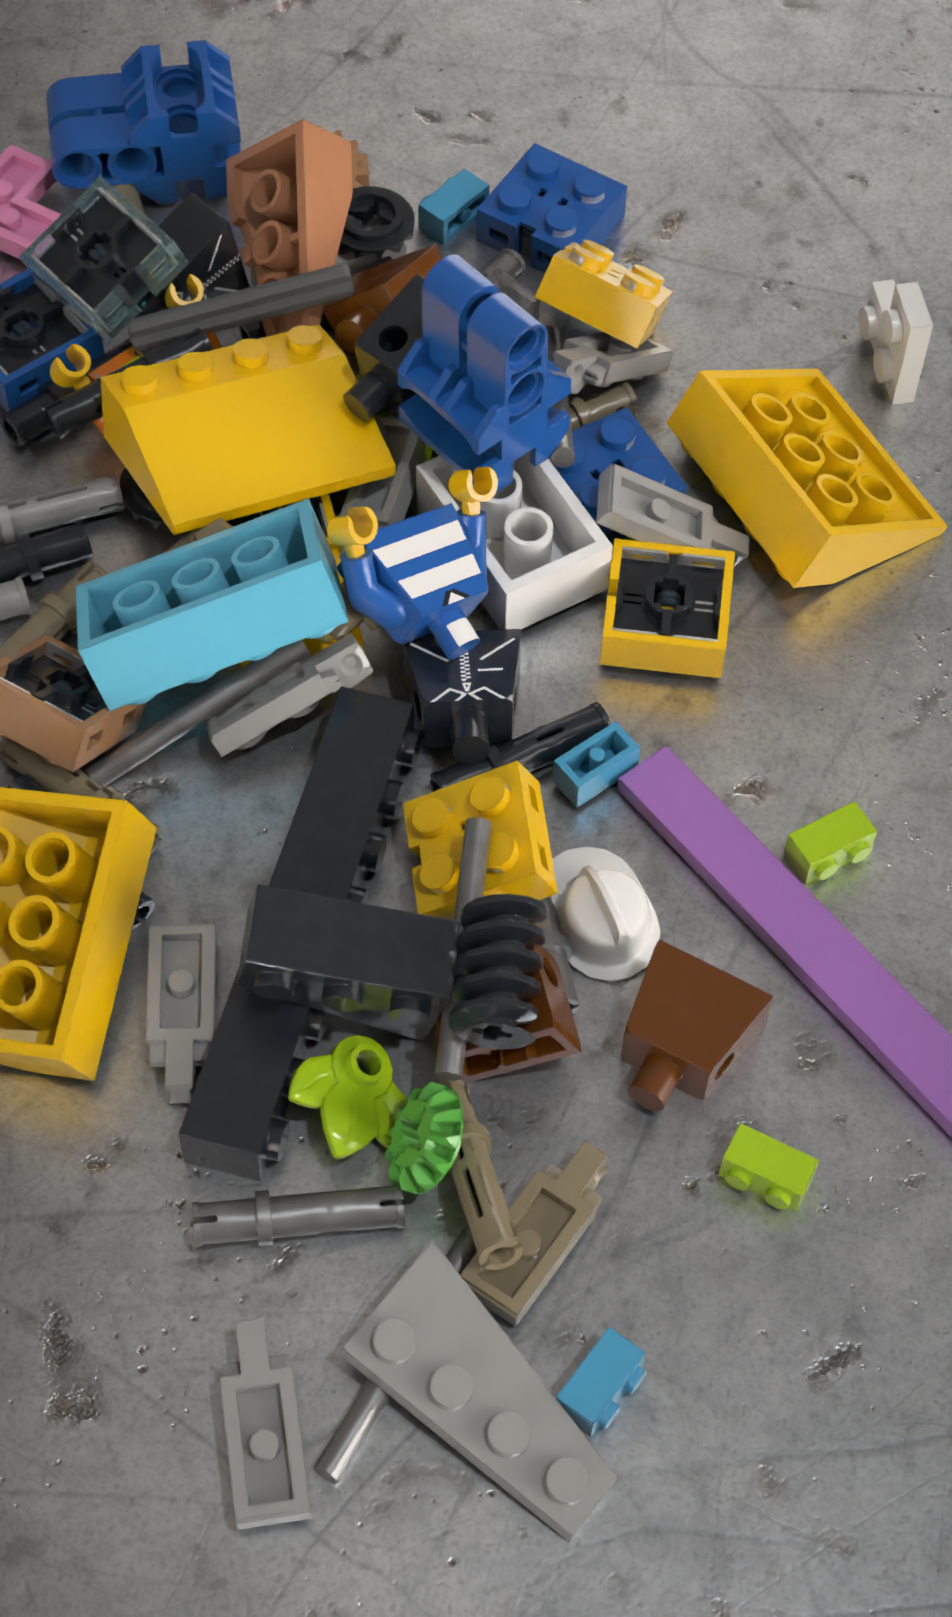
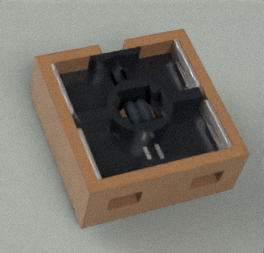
M46 634L20 648L15 660L8 656L0 659V737L13 740L36 752L48 764L74 772L139 729L146 703L140 705L128 704L109 711L78 650Z

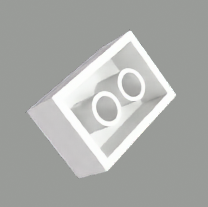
M529 451L513 462V482L498 493H495L490 500L480 502V510L486 511V567L488 594L483 598L481 604L500 630H521L599 594L609 587L613 545L549 459L535 467L530 463ZM441 456L416 466V510L419 515L450 503L453 504L456 511L462 509V502L454 499L448 487L450 477L457 470Z

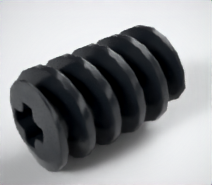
M494 894L479 897L467 903L461 910V926L464 929L459 934L457 942L458 951L461 955L455 961V976L458 981L452 987V1002L456 1006L449 1013V1028L456 1036L484 1048L514 1049L530 1045L535 1038L531 1033L517 1026L532 1024L537 1021L538 1008L521 1000L535 998L540 994L541 990L540 982L526 974L537 973L543 968V957L529 949L542 946L546 940L545 931L533 924L541 923L548 918V906L540 900L515 894Z

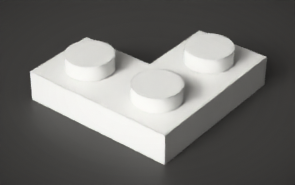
M894 279L872 282L867 306L860 308L859 326L863 339L870 340L874 350L873 366L875 377L879 383L885 382L892 405L914 402L933 328L929 311L918 282L895 284Z

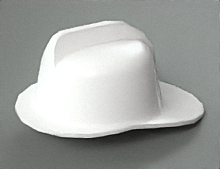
M586 846L565 850L552 858L558 894L552 895V902L560 932L567 936L573 952L568 960L570 965L590 979L605 982L630 979L646 969L654 947L660 939L661 931L656 912L629 865L623 858L606 849Z

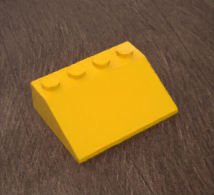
M319 324L297 326L288 332L260 339H243L234 345L206 352H189L177 359L148 366H132L126 368L123 372L100 377L104 438L173 535L203 528L218 518L228 521L396 475L395 462L374 417L368 422H364L357 418L346 406L343 395L357 383V380L343 351Z
M818 368L700 370L667 421V425L680 440L685 453L697 462L711 480L715 492L728 502L743 522L745 531L758 541L775 563L778 574L789 582L793 588L837 583L942 535L948 527Z
M0 787V1065L34 1073L95 1081L157 827L127 800Z

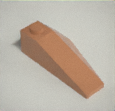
M301 119L226 159L227 211L231 224L241 229L245 246L240 250L244 265L253 268L257 286L335 265L353 194L350 141ZM324 304L261 320L266 337L288 332L297 326L320 325Z

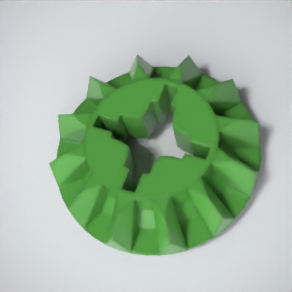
M431 1081L424 1088H414L411 1091L407 1106H399L396 1109L397 1121L395 1126L388 1130L392 1137L391 1144L385 1152L384 1160L390 1163L389 1181L395 1184L400 1183L401 1190L413 1194L428 1192L441 1181L458 1155L463 1136V1111L460 1098L452 1088Z

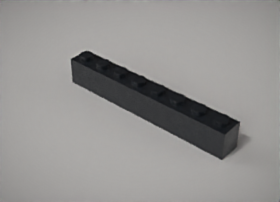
M341 686L269 886L363 904L368 903L369 890L364 889L363 886L368 871L378 873L381 868L387 845V835L381 834L387 817L396 819L402 806L405 782L399 781L404 766H415L421 748L422 731L414 729L413 703ZM237 971L178 1135L184 1162L263 1182L270 1160L279 1162L287 1146L290 1121H286L284 1118L290 1103L288 1094L291 1079L295 1070L305 1061L311 1039L316 1041L322 1040L330 1013L288 1000H272L260 997L253 990L236 985Z

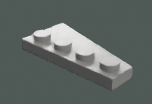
M433 1240L342 1348L341 1356L568 1542H570L617 1479L616 1475Z

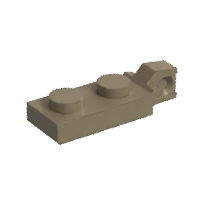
M585 1140L563 1171L553 1164H550L544 1172L538 1169L508 1209L518 1240L523 1246L521 1258L507 1268L487 1270L483 1264H479L476 1253L460 1274L484 1306L515 1327L596 1217V1211L602 1203L603 1197L596 1193L594 1189L607 1172L608 1167L605 1166L608 1155Z

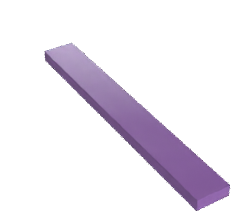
M667 745L619 777L617 790L952 1138V1036Z

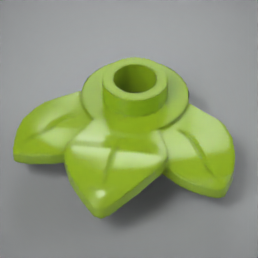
M363 1035L346 1037L334 1046L330 1055L309 1057L301 1063L293 1074L288 1099L298 1105L308 1108H320L324 1133L331 1153L336 1159H342L364 1148L374 1138L388 1149L392 1137L388 1130L392 1129L397 1121L396 1109L399 1106H407L408 1102L406 1096L392 1081L393 1067L385 1049L375 1040ZM357 1060L364 1065L368 1075L360 1070Z

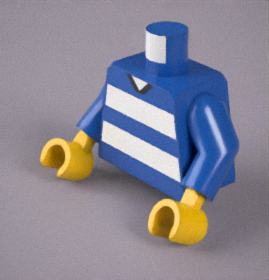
M477 467L473 478L472 472L469 469L458 470L450 477L448 487L454 499L462 502V509L456 511L453 504L450 503L378 529L377 517L370 508L352 507L347 511V516L334 517L327 526L329 539L335 545L345 547V551L340 555L341 562L336 569L345 580L350 605L353 609L383 627L395 642L405 644L432 633L448 660L462 656L479 643L480 639L467 617L488 594L486 511L480 510V502L490 500L498 488L497 475L490 467ZM473 478H474V488H473V486H472V479H473Z

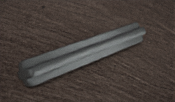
M342 263L133 318L129 321L128 333L136 351L140 352L150 346L154 349L165 346L193 332L196 328H200L207 335L351 297L354 294V282L347 264Z

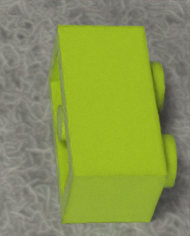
M853 801L788 834L784 856L805 884L817 878L824 880L832 876L839 867L848 862L858 863L869 856L872 852L877 830L858 804Z
M740 1123L722 1159L719 1176L724 1177L726 1182L736 1189L742 1191L749 1189L763 1196L770 1205L776 1208H789L797 1212L814 1178L819 1160Z

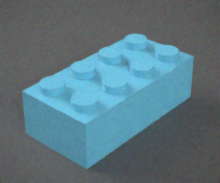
M309 498L76 586L78 652L109 711L128 704L140 705L146 703L162 691L187 682L198 683L205 681L221 669L246 660H261L271 655L280 647L304 638L315 639L323 637L334 630L335 627L348 622L339 575L336 569V561Z

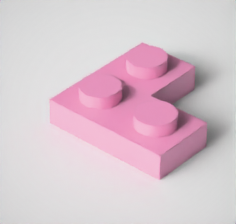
M11 144L0 155V250L27 263L36 265V262L30 255L33 254L37 259H40L42 257L41 254L55 241L51 234L68 217L37 204L57 181L52 173V162Z

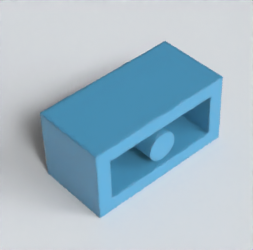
M464 168L454 177L448 178L439 189L431 195L425 196L418 204L419 229L444 246L476 220L477 208L489 196L490 185Z
M615 721L554 760L552 782L578 808L618 782L619 777L637 766L639 763L640 747Z
M610 1326L556 1396L557 1401L579 1429L592 1437L599 1426L604 1429L610 1426L621 1406L616 1404L625 1391L633 1394L647 1373L643 1369L646 1352Z

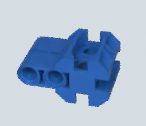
M206 40L187 42L189 64L162 66L159 44L140 46L121 65V73L70 77L53 83L47 91L46 104L52 173L55 179L61 185L72 189L135 184L137 191L159 204L179 202L176 181L203 179L206 200L225 198L227 196L226 159L241 152L240 126L229 55Z
M449 255L442 258L432 267L423 282L421 292L423 337L415 341L397 370L398 385L403 390L405 388L411 389L417 394L399 405V420L457 471L469 469L472 472L473 478L477 467L492 468L498 479L496 491L498 493L513 482L514 461L530 451V463L536 467L551 457L553 451L569 430L570 414L566 410H556L552 406L571 394L572 379L547 359V328L505 293H501L498 287L459 255Z

